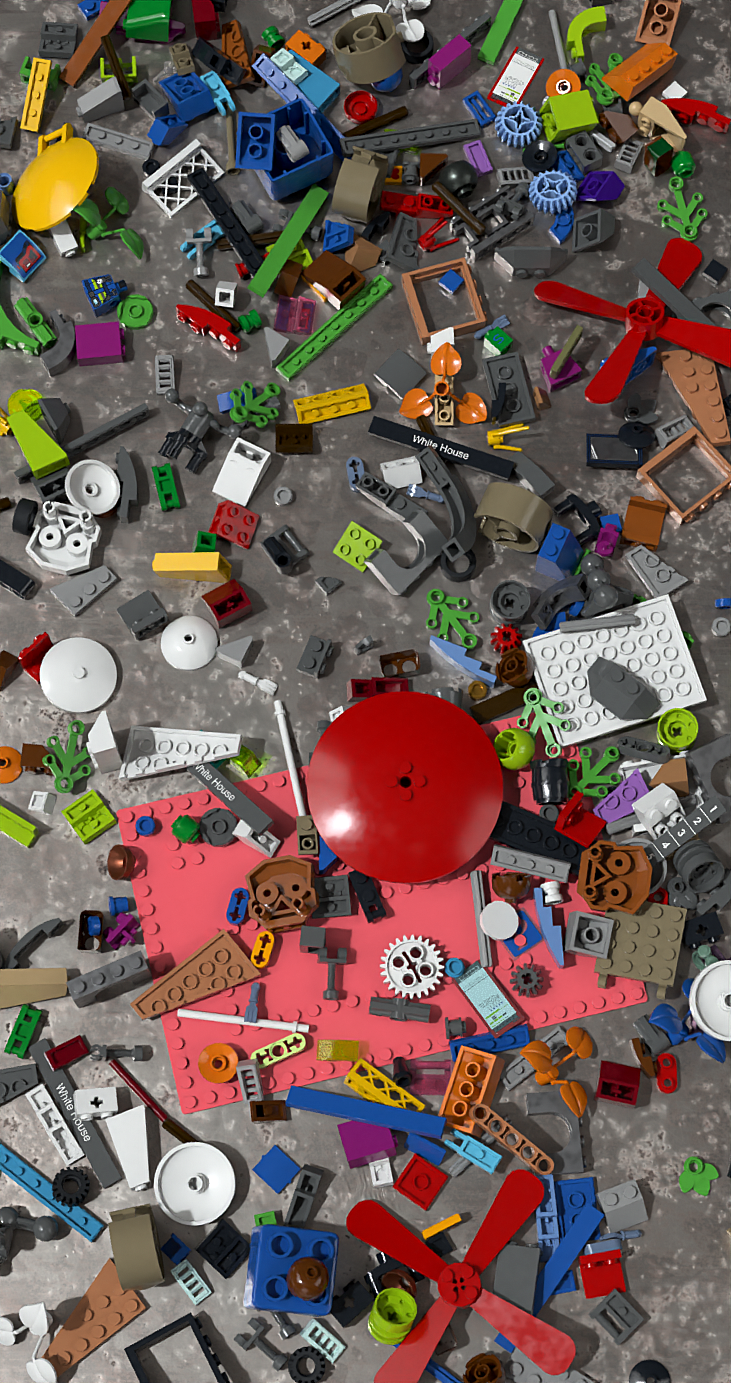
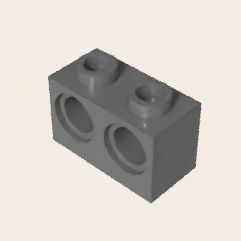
M585 130L566 139L565 149L583 175L602 166L603 153L600 149L596 148L593 137L588 135Z

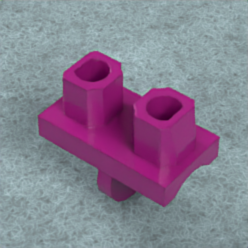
M606 523L605 528L600 529L595 553L602 557L613 556L619 532H616V525Z
M121 912L116 917V922L119 926L115 930L109 926L103 931L105 940L115 951L121 945L125 946L128 942L132 944L136 942L133 936L137 933L136 929L140 924L131 914L126 915Z

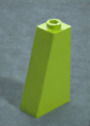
M24 410L14 412L7 417L9 426L36 480L70 465L67 454Z

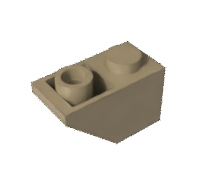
M296 816L298 855L318 854L317 829L312 816Z

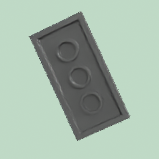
M518 352L482 359L492 400H498V384L506 383L504 406L497 421L499 428L535 421V414Z

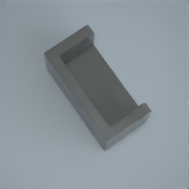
M146 78L132 88L134 101L153 121L157 117L170 114L168 102Z
M301 926L300 952L318 954V948L325 947L326 928Z

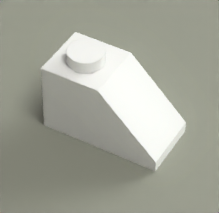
M453 327L431 335L430 343H427V354H431V359L435 351L446 342H449L454 348Z
M240 820L232 833L246 845L270 858L281 842L268 831L260 837L242 820Z

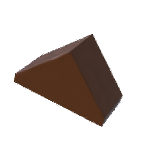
M420 153L419 185L421 187L448 165L447 154Z
M287 259L274 293L291 299L303 265Z
M5 650L0 652V691L19 663L17 657Z

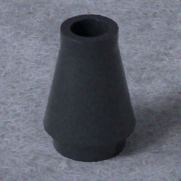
M396 1057L393 1059V1082L398 1087H406L411 1083L412 1074L404 1058Z

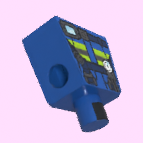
M109 274L81 281L96 317L118 306L121 301L119 293L128 290L125 280L114 283Z

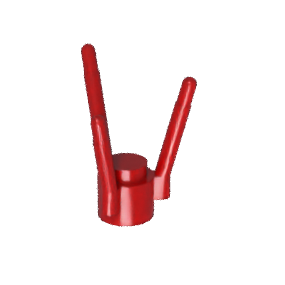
M440 218L425 234L417 239L424 251L429 249L432 252L437 248L459 241V238H455L434 245L436 242L434 234L448 223L446 220L443 222L446 218Z

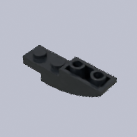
M199 36L191 53L212 71L239 86L247 70Z

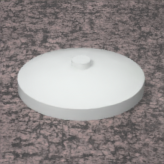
M82 637L65 639L54 645L46 653L40 667L41 688L47 699L54 706L65 712L83 714L94 711L108 701L115 689L117 680L115 662L105 647L91 639Z
M731 960L719 961L705 967L694 979L689 994L690 1010L697 1025L707 1035L727 1042H731Z
M201 1142L185 1143L173 1148L160 1161L154 1177V1192L161 1209L171 1219L185 1225H203L219 1218L230 1206L236 1190L235 1172L227 1156L216 1147Z

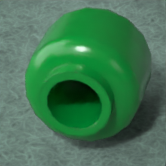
M687 151L676 152L670 161L675 176L683 179L692 176L696 169L694 158Z
M180 815L171 825L173 828L172 835L183 844L189 841L193 843L200 835L198 832L200 824L189 815Z

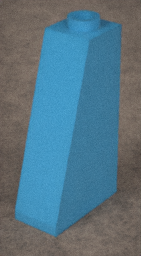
M290 49L288 52L295 57V61L308 72V76L296 86L323 113L339 96L340 84Z

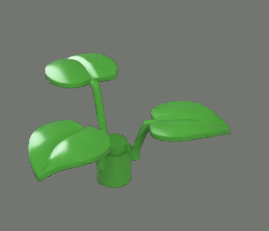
M108 187L105 190V197L113 208L102 219L101 215L98 214L99 209L97 205L89 198H86L80 206L77 204L73 208V211L79 213L90 223L86 228V234L90 239L95 240L99 236L104 238L106 235L121 232L120 236L126 246L139 260L142 258L144 244L141 237L133 229L129 228L126 230L121 228L106 232L107 224L105 220L116 209L121 214H126L129 210L127 199L116 188Z

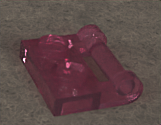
M410 1059V1072L412 1074L410 1094L445 1096L451 1076V1060L416 1061V1059ZM416 1069H444V1075L416 1074Z

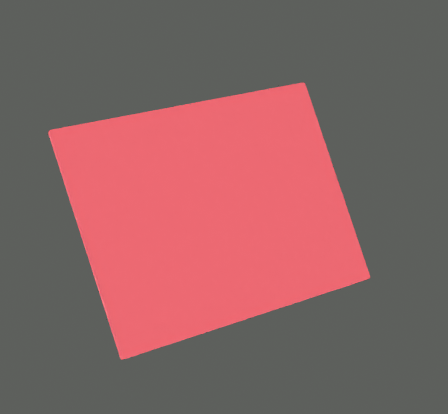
M535 712L531 713L528 718L530 722L529 727L523 729L528 733L536 716ZM521 715L480 726L489 737L491 743L494 744L496 737L503 730L514 727L521 729L517 725V720ZM521 720L520 725L525 726L526 720ZM548 723V725H549V727H550V730H551V732H552V735H553V737H554L555 743H557V740H556V737H555L553 728H552L551 724ZM540 727L535 737V754L532 761L539 759L545 761L551 758L545 752L548 744ZM574 744L562 748V754L558 758L567 759L568 762L572 759L578 761L579 768L576 773L577 782H579L583 776L578 746ZM554 747L552 749V754H556L558 752L557 747ZM530 763L518 770L506 769L501 766L503 778L502 801L539 816L542 806L536 805V802L533 800ZM570 764L571 768H576L575 764ZM309 765L296 769L306 814L311 815L307 798V776ZM289 770L232 783L274 821V824L267 831L281 842L271 858L292 855L310 862L314 866L315 878L347 875L349 872L354 871L353 868L339 859L324 874H319L318 831V854L298 855L296 816H299ZM403 778L400 780V785L407 788L411 785V781L408 778ZM208 789L120 809L116 813L123 845L127 846L136 858L134 871L131 872L130 878L154 984L223 929L250 961L258 934L268 931L259 922L249 917L248 907L244 921L238 926H233L228 922L226 913L231 894L236 888L246 889L249 894V900L251 899L245 875L261 861L271 858L246 845L237 837L228 845L213 847L202 839L201 834L193 843L189 841L186 844H183L172 835L173 828L171 825L180 815H189L196 822L200 823L202 816L208 810L214 808L230 811L235 816L237 823L240 822L241 819ZM575 789L571 790L573 794L577 792ZM583 797L582 803L584 805L582 808L594 814L593 809L595 807L592 797ZM567 803L561 805H554L557 807L559 814L567 805ZM142 816L151 817L156 826L154 833L147 837L139 835L135 827L136 821ZM602 832L599 833L595 841L603 840ZM488 838L479 852L466 864L443 877L431 881L400 884L372 878L387 917L382 919L381 917L376 918L374 922L369 924L348 875L351 915L312 919L311 914L306 923V926L326 928L325 947H327V958L337 959L338 949L347 948L346 964H336L335 990L339 991V1000L323 999V991L328 988V964L317 963L318 954L300 952L301 928H296L294 930L272 933L275 943L269 963L265 968L257 969L261 976L161 1013L182 1113L186 1115L243 1101L237 1072L229 1081L220 1084L209 1082L201 1075L198 1068V1059L201 1052L207 1046L214 1043H224L236 1052L239 1062L251 1059L254 1051L294 1034L289 1030L177 1017L178 1009L245 1017L246 1007L250 1004L248 1000L250 999L251 985L254 982L260 984L258 1003L256 1004L258 1019L290 1023L298 1021V1024L309 1025L308 1033L296 1032L305 1038L306 1046L303 1051L264 1069H260L264 1095L289 1090L291 1085L301 1087L346 1076L360 1058L374 1068L393 1064V1059L396 1057H403L405 1061L449 1051V1041L490 1032L453 983L452 977L446 974L445 964L451 958H458L464 963L466 969L480 960L470 873L475 870L482 872L486 905L494 901L505 902V899L498 897L492 888V874L501 872V876H504L506 872L519 871L491 865L490 862L495 844L508 846ZM569 873L567 883L560 882L561 888L559 893L563 896V902L554 905H544L543 902V907H551L553 926H561L562 946L570 912L580 911L605 917V912L591 910L586 901L577 893L578 876ZM531 875V887L528 894L523 898L517 899L516 903L508 904L515 909L516 913L524 911L542 936L535 912L533 889L541 888V884L556 880ZM296 886L294 891H298L299 886ZM266 892L265 897L270 896L271 892ZM243 893L235 896L238 900L237 905H240L241 900L246 898L243 896ZM376 905L369 908L370 912L377 910ZM237 908L235 913L230 915L233 921L241 917L238 915L239 909ZM518 916V926L521 925L522 932L520 934L515 932L512 938L515 944L519 946L517 949L519 951L528 943H526L525 936L522 935L527 929V923ZM413 934L415 940L422 936V942L429 939V946L435 944L434 952L441 951L437 958L444 959L443 962L439 963V965L444 966V970L439 971L443 974V978H437L440 981V985L433 984L435 991L433 992L428 989V996L421 993V999H418L416 994L412 1000H410L409 994L404 998L412 1003L431 1005L428 1023L410 1020L402 1022L391 1020L389 1017L370 1015L371 997L402 999L401 992L395 996V988L390 991L388 990L390 983H383L387 977H381L380 973L385 971L380 969V965L385 964V962L381 961V957H387L384 950H391L389 943L396 945V938L402 942L404 935L407 937V940H410ZM268 936L260 939L263 942L262 948L264 949L266 944L271 942ZM489 936L493 965L486 968L524 1017V1020L515 1026L527 1024L528 1031L645 1003L648 999L644 983L641 981L608 975L606 989L598 988L599 974L594 973L597 958L563 952L564 966L562 969H559L546 946L543 936L539 942L517 957L513 956L503 941L493 940ZM415 949L411 951L410 955L413 958H419L421 952ZM260 952L259 957L254 958L257 964L265 961L263 959V952ZM403 952V956L409 963L408 970L412 969L417 981L421 983L422 981L415 971L416 965H412L406 952ZM396 959L393 961V965L400 968L404 965V962L401 959ZM524 963H527L528 969L535 965L534 972L541 970V974L537 977L544 978L543 982H539L542 985V989H536L537 995H533L530 991L529 998H526L525 992L518 996L520 990L513 991L512 987L516 984H510L509 982L510 979L514 978L511 976V972H517L516 966L518 965L523 970ZM422 967L420 973L427 976L431 973V970L428 967ZM406 976L402 980L406 985H411L414 982L410 976ZM526 976L523 983L527 985L529 982L531 984L530 978ZM445 1017H448V1020H457L461 1017V1021H465L466 1033H462L463 1037L457 1035L446 1039ZM294 1038V1043L288 1045L287 1041L284 1042L287 1047V1053L291 1052L290 1047L292 1046L299 1048L302 1040ZM275 1046L272 1051L273 1055L276 1057L282 1056L284 1048ZM269 1050L265 1051L267 1055L261 1057L260 1054L256 1056L260 1065L263 1064V1060L269 1057V1061L273 1060ZM217 1061L215 1063V1066L217 1068H220L223 1063L221 1061ZM360 1065L356 1073L367 1070ZM246 1076L245 1078H254V1076ZM255 1084L247 1085V1087L256 1086ZM249 1092V1093H248V1096H249V1095H256V1094H258V1093H257V1092Z

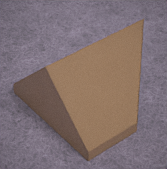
M354 233L353 244L344 248L345 262L361 272L377 265L383 249Z
M685 758L670 759L669 762L664 763L649 785L655 788L664 783L675 791L677 797L688 796L689 788Z

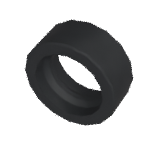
M425 29L424 36L421 39L427 43L425 51L421 53L411 52L407 49L408 42H401L405 59L409 63L422 64L427 58L432 56L434 49L433 37Z
M26 498L20 499L13 516V532L26 536L32 532L33 523L38 512L37 501Z
M471 549L463 554L469 559V567L462 573L451 571L447 565L448 556L445 552L442 553L440 567L441 572L447 579L454 582H463L471 578L476 567V557Z

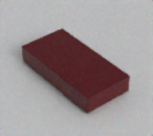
M78 1035L45 1052L44 1056L54 1072L89 1054V1050L81 1036Z

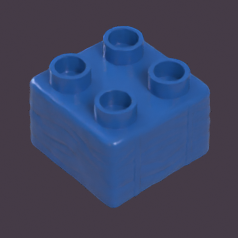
M302 98L267 113L277 115V131L282 126L289 125L298 139H302L309 150L308 155L293 163L289 159L284 146L276 137L272 171L255 170L271 199L280 200L332 174L334 151Z
M272 1224L253 1227L243 1301L244 1307L247 1309L285 1312L313 1317L328 1315L332 1308L339 1248L338 1235L329 1231ZM307 1256L321 1260L329 1273L328 1287L322 1296L311 1301H304L292 1295L286 1282L288 1270L293 1262Z

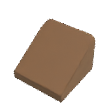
M538 386L535 387L533 397L538 410L551 408L547 392Z

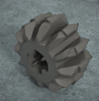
M524 963L523 970L518 965L516 966L517 972H511V976L514 978L510 979L509 982L510 984H516L512 987L513 991L520 990L518 996L525 992L526 998H529L530 991L533 995H537L536 989H542V985L539 982H543L544 978L537 977L541 974V970L534 972L535 965L528 969L527 963ZM526 976L530 978L531 984L529 982L527 985L523 983Z

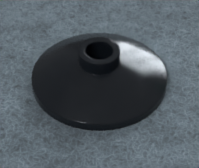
M535 141L525 148L522 154V162L525 168L531 172H544L555 164L558 155L557 149L549 141Z
M628 422L620 427L618 438L627 447L643 449L653 444L655 432L647 424Z
M644 1360L637 1363L629 1375V1383H647L649 1377L654 1379V1383H671L667 1369L661 1363L654 1360Z

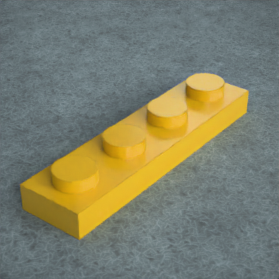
M33 58L20 126L22 130L39 133L52 67L51 60Z

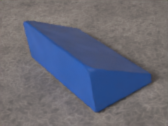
M558 151L557 160L552 166L555 172H558L560 169L562 173L568 172L569 176H572L576 183L584 180V175L568 151Z
M409 1133L404 1144V1148L437 1166L440 1165L446 1154L445 1149L414 1133Z

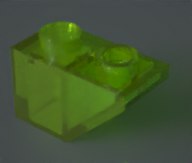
M242 744L239 756L225 758L236 770L248 778L261 766V762L254 752Z

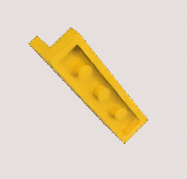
M364 383L293 400L299 424L313 423L371 409L369 394Z
M362 1058L350 1070L343 1082L369 1102L406 1109L405 1104L412 1103L418 1107L416 1112L420 1113L426 1106L403 1088L398 1087L396 1083ZM360 1065L368 1071V1076L361 1077L356 1073ZM380 1079L384 1082L385 1088H376L373 1080ZM396 1091L400 1094L401 1100L394 1101L390 1098L389 1092Z

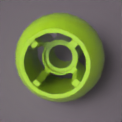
M515 727L505 729L499 733L493 744L500 765L506 769L518 770L526 767L532 761L535 754L533 738L528 732Z

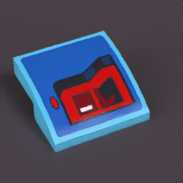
M21 230L0 250V261L10 268L9 272L23 283L46 259L45 254Z

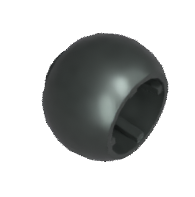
M460 160L449 164L440 172L439 182L456 198L464 199L470 196L477 187L478 175L472 164L465 160Z

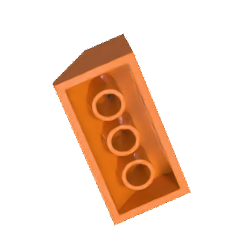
M666 43L646 44L603 76L601 80L628 102L673 67L678 53Z
M461 1045L438 1114L439 1117L446 1118V1127L478 1138L481 1137L483 1129L471 1120L469 1110L476 1104H485L489 1108L491 1107L505 1060L496 1055ZM478 1107L475 1110V1116L478 1119H482L484 1110Z

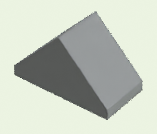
M265 327L264 333L272 368H276L289 350L290 341L269 327Z
M248 636L216 647L217 657L242 668L253 647L252 636Z

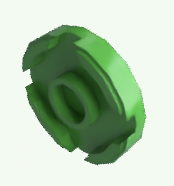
M139 294L129 295L119 302L117 316L124 327L131 330H140L147 327L154 316L153 306L145 296Z

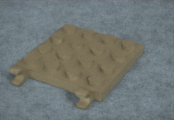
M645 901L634 916L612 909L605 912L604 918L612 919L614 923L607 959H596L594 973L599 974L598 988L606 989L609 975L658 984L657 999L665 1000L667 986H674L687 909Z

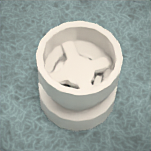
M551 881L540 885L545 895L543 898L544 905H554L563 902V896L559 893L561 888L559 881Z

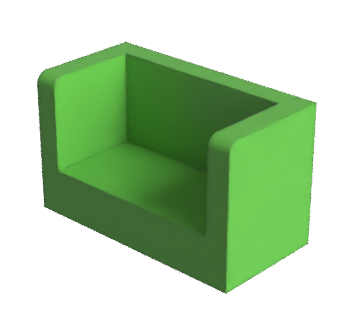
M25 56L19 72L21 82L29 84L32 68L30 57ZM56 64L55 68L51 69L48 90L55 91L60 80L59 75L61 74L59 64Z

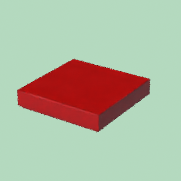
M415 1153L392 1188L426 1211L448 1179V1176Z

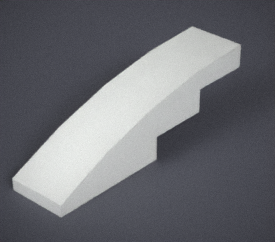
M43 1083L26 1092L25 1096L35 1110L36 1115L65 1164L68 1166L84 1156L83 1151Z

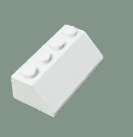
M102 711L88 734L89 742H86L95 769H100L101 774L120 769L122 759L107 713Z

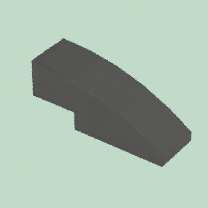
M518 451L507 459L515 462L512 473L527 490L530 489L532 493L541 499L554 491L555 484L524 454Z
M304 1164L283 1226L305 1228L324 1170Z

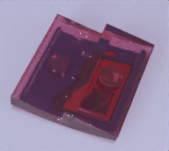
M279 295L273 330L289 334L311 335L316 300L301 296L295 299Z

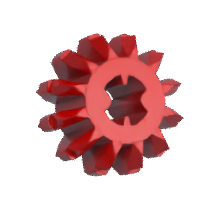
M503 623L501 628L496 626L495 632L491 633L490 637L492 640L490 644L495 645L494 651L501 650L500 655L504 651L518 648L517 646L522 645V641H520L522 634L518 633V627L512 629V624L506 627ZM503 637H505V639L507 637L510 638L509 642H507V640L506 642L503 641Z

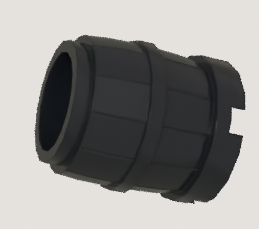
M550 758L542 761V759L530 761V770L532 771L531 788L536 805H561L567 803L570 786L567 759Z

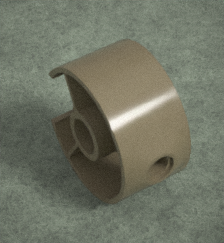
M373 12L357 16L343 24L333 36L332 44L336 62L344 77L350 82L369 84L381 81L396 73L406 62L401 47V42H404L401 31H396L390 14Z
M353 146L354 154L352 159L344 158L337 178L332 201V212L351 221L368 224L372 220L380 201V195L386 181L389 158L386 155Z
M494 482L487 486L474 518H483L478 531L491 541L512 550L534 552L539 548L550 530L553 511L543 499L526 489L508 483Z
M150 1203L109 1212L112 1222L108 1223L110 1240L122 1290H145L165 1282L161 1246Z

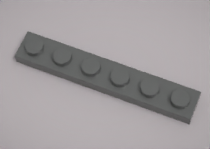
M487 12L482 16H478L473 24L469 27L466 26L461 31L460 35L471 43L491 26V16ZM429 58L418 69H413L409 74V85L413 89L427 79Z

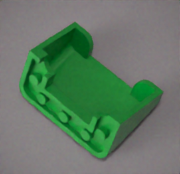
M132 0L128 6L127 19H123V30H126V37L168 42L172 0Z

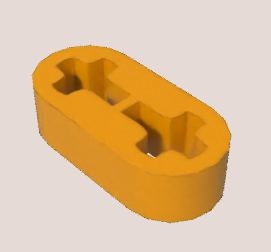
M269 931L259 933L251 954V963L257 969L265 968L270 960L275 940ZM268 936L271 942L267 943L264 949L262 948L263 942L260 939ZM260 952H263V959L265 961L257 964L254 958L259 957Z

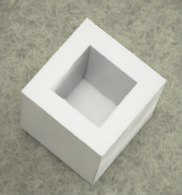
M219 281L216 287L215 305L233 307L236 302L237 283Z

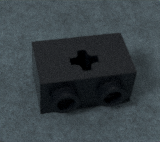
M716 911L685 921L682 937L684 949L690 948L695 950L702 943L709 942V944L720 941L724 931ZM699 928H700L701 931H704V930H705V933L703 934V936H702L701 933H698V934H697V931H698Z
M351 1281L343 1288L345 1293L340 1297L338 1295L333 1297L330 1313L343 1328L375 1300L359 1281L356 1283ZM345 1298L355 1299L353 1308L350 1306L345 1308Z

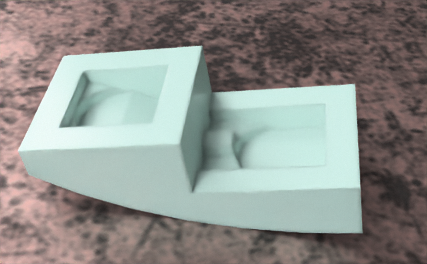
M284 48L270 58L295 85L308 76L307 70L295 61V57Z

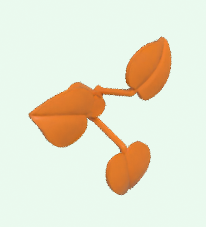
M449 342L442 344L435 351L431 359L432 372L436 375L443 374L441 381L435 384L432 395L427 397V393L424 390L412 389L405 395L399 409L400 414L410 419H416L420 415L427 417L433 411V405L430 400L435 395L440 397L449 395L459 402L455 413L461 422L474 424L487 419L486 406L477 394L468 392L464 394L461 400L450 392V386L445 382L446 374L453 376L459 372L462 366L460 355Z
M574 1026L566 1032L567 1044L573 1051L556 1064L552 1065L553 1060L550 1059L551 1050L546 1043L540 1040L530 1042L519 1054L525 1057L532 1067L537 1070L535 1079L539 1085L545 1086L548 1083H551L552 1086L563 1084L560 1087L561 1096L571 1111L580 1118L587 1105V1094L584 1088L576 1081L569 1083L567 1080H556L559 1075L557 1067L576 1053L581 1059H586L592 1054L593 1044L590 1036L583 1028Z

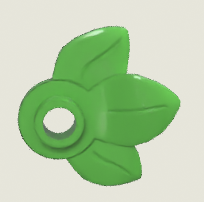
M695 1156L689 1157L684 1162V1171L679 1176L680 1189L683 1193H686L693 1188L698 1194L707 1196L710 1190V1180L718 1178V1172L713 1165L703 1163L700 1158ZM691 1163L697 1165L696 1171L690 1169Z

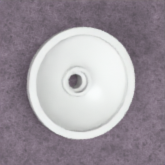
M83 460L75 464L67 473L65 491L70 502L78 510H86V513L89 511L91 515H99L108 512L115 506L120 495V484L114 471L106 464L97 460ZM86 489H89L91 494L87 493Z
M183 616L173 620L165 628L161 637V650L167 662L173 667L184 671H194L205 667L216 654L215 648L218 647L217 635L212 625L197 616ZM191 637L192 639L191 641L187 642L185 641V638Z

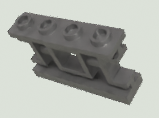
M509 185L504 188L500 187L490 197L486 196L479 204L468 208L480 221L493 213L500 222L499 225L491 230L486 228L483 233L486 238L484 241L479 243L476 237L478 234L473 229L470 230L466 222L459 215L454 216L450 221V231L454 232L455 236L464 232L471 241L467 244L466 250L471 253L470 257L474 262L533 225L534 215L530 211L527 212L526 207L523 209L519 219L509 225L505 217L509 214L513 215L512 212L504 209L502 213L494 211L495 205L501 196L510 200L514 197L515 194L511 192Z

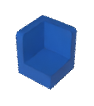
M172 1233L170 1235L171 1238L161 1247V1251L178 1265L192 1250Z

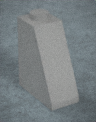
M116 77L110 78L77 99L78 107H76L78 117L83 118L84 123L125 110L122 92Z

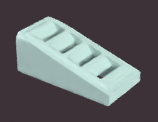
M187 1258L170 1271L195 1306L212 1293ZM188 1267L189 1270L179 1277L178 1273ZM189 1275H194L187 1283L183 1282ZM198 1280L199 1284L192 1290H189L188 1287ZM203 1287L204 1291L194 1297L193 1294Z
M313 1318L299 1334L331 1363L337 1359L346 1347ZM314 1327H317L318 1329L314 1332V1334L311 1337H309L308 1335L310 1334V1332L314 1329ZM322 1332L324 1335L317 1343L314 1342ZM329 1338V1343L322 1349L321 1346ZM335 1343L337 1347L329 1355L327 1352Z

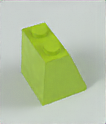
M588 89L552 96L546 100L539 111L540 117L543 119L542 125L547 141L554 144L583 130L588 132L596 127L599 123V116L595 112L593 97Z

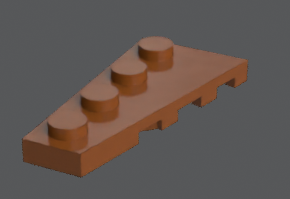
M233 20L222 24V52L247 70L240 85L255 80L240 22ZM222 76V82L226 89L237 86Z

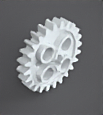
M412 934L410 940H407V937L404 935L402 942L396 938V945L389 943L391 950H384L387 957H381V961L385 962V964H381L380 969L385 971L380 973L381 977H387L383 983H390L389 991L393 988L396 989L395 996L401 992L402 999L407 994H409L410 1000L413 999L415 994L418 999H421V993L428 996V989L433 992L435 991L433 984L440 985V981L437 978H443V974L439 971L444 970V966L439 965V963L443 962L444 959L437 958L441 951L434 952L436 945L429 946V939L422 942V936H419L418 940H415ZM415 949L419 950L421 952V956L419 958H413L410 955L411 951ZM403 952H406V954H407V956H408V958H409V960H410V963H411L412 965H416V966H415V971H416L417 975L419 976V978L421 979V981H422L421 983H419V982L417 981L416 976H415L413 970H412V969H409V970H408L409 963H408V961L406 960V958L403 956V954H402ZM401 959L404 965L397 968L393 965V961ZM428 967L431 973L427 976L422 975L420 969ZM410 976L414 982L411 985H406L402 981L403 978Z

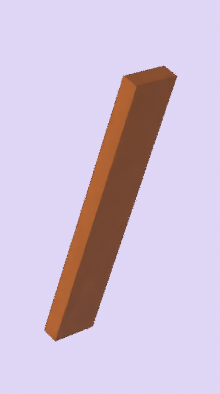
M109 0L59 75L61 80L75 88L103 46L101 37L110 35L132 0Z

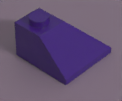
M590 171L577 189L576 201L616 200L621 195L625 185L614 171Z

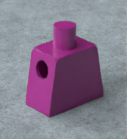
M551 345L542 349L545 357L540 362V369L549 392L581 378L582 369L570 356L557 379L549 377L550 370L562 351L561 349L555 352Z

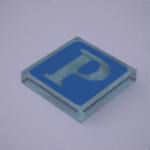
M524 907L516 911L521 919V924L518 926L517 931L510 938L500 941L514 961L523 953H527L544 941L541 930ZM519 934L524 935L526 943L523 946H517L514 942L515 936Z

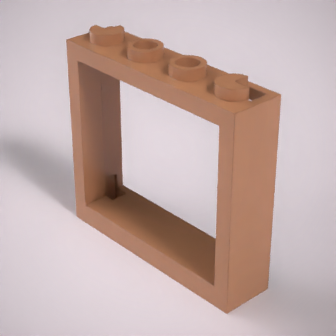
M465 257L402 274L401 282L422 346L430 343L431 335L445 329L428 333L413 284L442 277L450 269L455 273L461 272L476 317L475 321L452 326L454 337L479 331L485 328L486 322H488L486 311H482L481 308L483 305L481 296L476 293V281L470 275L472 274L471 266L466 263Z
M695 426L639 468L636 474L639 481L657 500L667 504L666 510L679 525L691 521L695 517L694 514L696 512L704 511L709 506L708 503L710 501L718 500L723 495L722 492L724 490L731 489V465ZM693 442L724 475L726 480L682 513L649 475Z

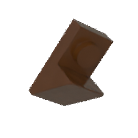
M285 1100L250 1101L251 1121L254 1124L283 1122L287 1120Z

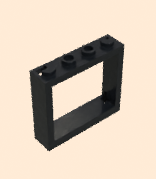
M191 1312L124 1349L139 1382L151 1383L137 1353L190 1324L217 1382L230 1383L226 1372L221 1373L218 1367L221 1365L217 1354H212L209 1348L212 1346L208 1335L203 1336L200 1330L203 1328L199 1317L194 1318Z

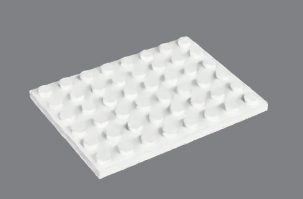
M668 594L595 617L602 618L634 614L635 625L561 633L560 629L523 641L526 653L530 655L534 662V677L543 697L553 702H561L565 706V710L561 714H557L551 708L545 706L547 714L561 720L566 719L572 724V728L567 732L551 724L557 743L562 748L661 717L667 710L673 708L685 709L707 701ZM599 656L620 666L644 685L660 703L648 719L620 720L590 696L587 670ZM557 705L555 710L560 711L561 705ZM568 722L563 723V729L568 727Z

